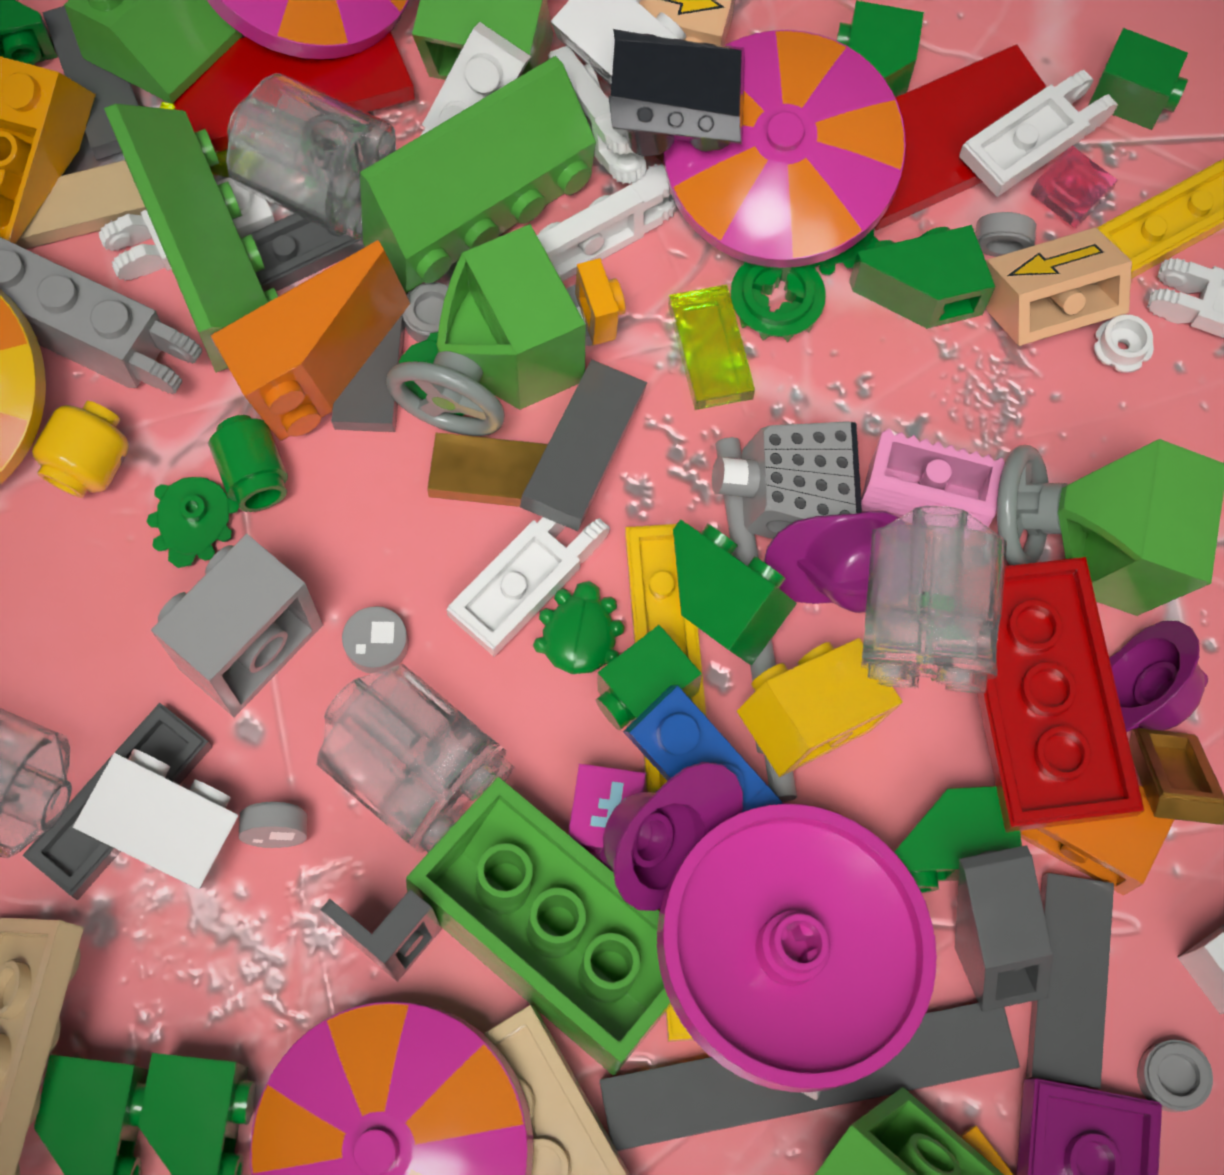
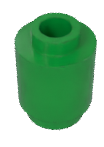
M237 415L222 421L217 426L216 432L210 437L208 446L228 498L236 501L240 510L244 512H257L278 504L287 495L285 483L288 479V474L268 425L264 420L251 418L248 415Z

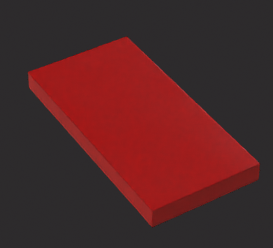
M391 31L375 45L361 52L332 59H309L290 56L271 50L247 37H243L232 45L172 104L174 110L186 112L194 132L206 129L217 153L415 100L414 85Z
M1018 44L895 97L902 114L905 129V159L894 198L886 213L874 227L875 231L982 183V180L959 157L963 145L985 128L1047 88Z
M1086 557L958 571L954 582L1005 832L1133 817L1144 812Z

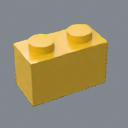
M857 638L836 649L831 642L823 643L804 655L798 661V666L788 670L784 663L769 668L752 681L751 686L755 692L736 712L780 778L871 732L898 708L903 701L861 639Z

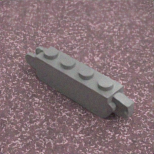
M0 237V289L20 308L30 323L40 346L128 388H137L142 381L168 394L176 393L182 384V379L171 368L159 364L155 359L161 351H164L182 361L194 363L202 353V348L199 347L200 345L195 340L161 323L155 310Z

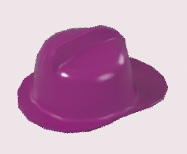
M886 511L815 516L795 521L779 531L767 546L764 563L786 578L779 589L795 602L811 604L835 603L839 607L855 613L872 612L886 606L896 598L902 588L910 585L911 573L908 567L910 566L915 547L912 532L900 517Z
M1161 621L1143 629L1120 651L1109 658L1126 732L1137 728L1167 730L1176 727L1189 718L1199 706L1208 683V676L1198 664L1200 658L1199 639L1190 626L1180 621Z
M702 762L685 767L670 778L656 793L639 792L625 798L614 808L606 822L603 848L599 857L608 868L614 871L615 886L623 901L633 908L642 911H655L661 908L669 881L688 852L712 829L729 818L742 813L743 791L735 774L722 764Z

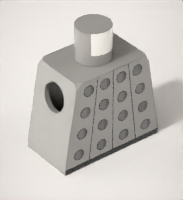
M856 422L771 425L761 428L743 448L741 458L719 456L716 459L712 471L713 492L720 495L743 497L745 528L752 534L771 539L779 531L798 520L815 516L861 513Z

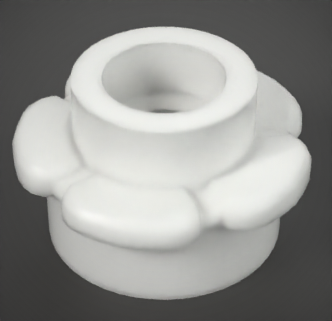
M1129 314L1116 316L1112 320L1101 324L1096 331L1098 342L1094 345V351L1101 363L1114 367L1118 372L1130 373L1137 371L1141 368L1142 362H1146L1152 357L1154 351L1152 330L1143 319ZM1118 342L1126 344L1128 349L1123 350L1119 348Z

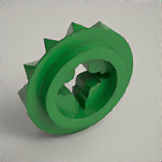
M745 262L735 273L731 284V309H734L739 316L742 328L749 326L759 332L762 340L769 336L784 337L788 342L795 334L803 331L810 332L814 323L822 314L826 300L823 280L812 265L777 268ZM780 281H784L785 300L788 302H783L779 309L771 312L768 306L769 297L766 295H772L775 288L779 287Z

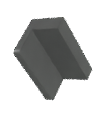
M412 890L407 892L372 934L331 899L320 909L339 933L397 982L442 930L432 907Z

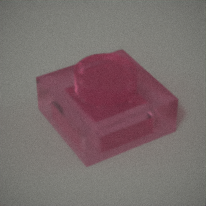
M1071 146L1035 182L1031 195L1076 229L1112 192L1117 179L1074 146Z

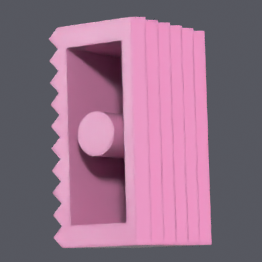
M889 428L882 432L869 465L861 497L862 511H886L900 517L904 522L981 541L984 532L989 528V524L992 522L997 511L998 488L1005 461L1002 457L994 461L990 454L981 458L977 451L969 455L965 448L956 451L953 445L944 448L940 441L931 445L927 438L919 442L915 435L906 438L903 432L894 436Z

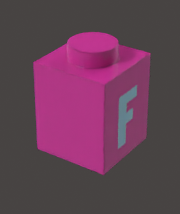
M579 764L568 835L603 863L599 855L603 848L606 822L620 802L629 796L643 792L646 773Z

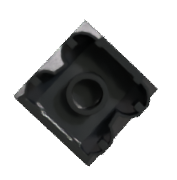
M613 29L615 41L611 96H609L612 128L622 137H627L628 145L634 153L640 156L660 155L672 146L674 140L689 141L694 148L701 151L721 150L729 144H742L745 70L743 47L670 39L653 34Z

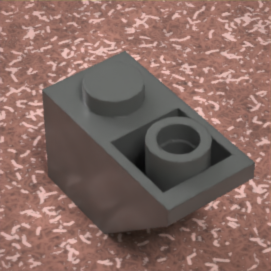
M1027 845L1001 851H987L977 856L960 859L955 950L982 1012L1048 998L1053 952L1033 858Z

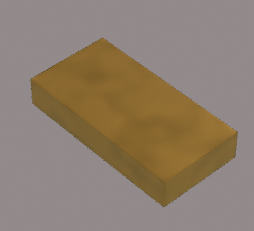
M436 432L427 487L428 496L431 498L520 507L522 494L548 444Z
M1145 728L1133 729L1129 742L1130 750L1154 817L1223 825L1224 793L1196 734L1148 730Z

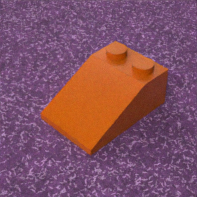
M379 240L210 336L244 397L281 442L289 436L296 437L310 432L320 423L322 417L332 412L334 402L401 315H403L410 305V301Z

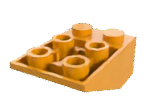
M0 56V237L16 244L52 191L58 178L63 175L78 153L96 94L60 72Z

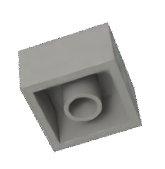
M246 534L235 546L227 545L212 557L205 569V576L188 593H179L164 605L158 615V623L151 631L177 668L235 718L323 624L305 582Z

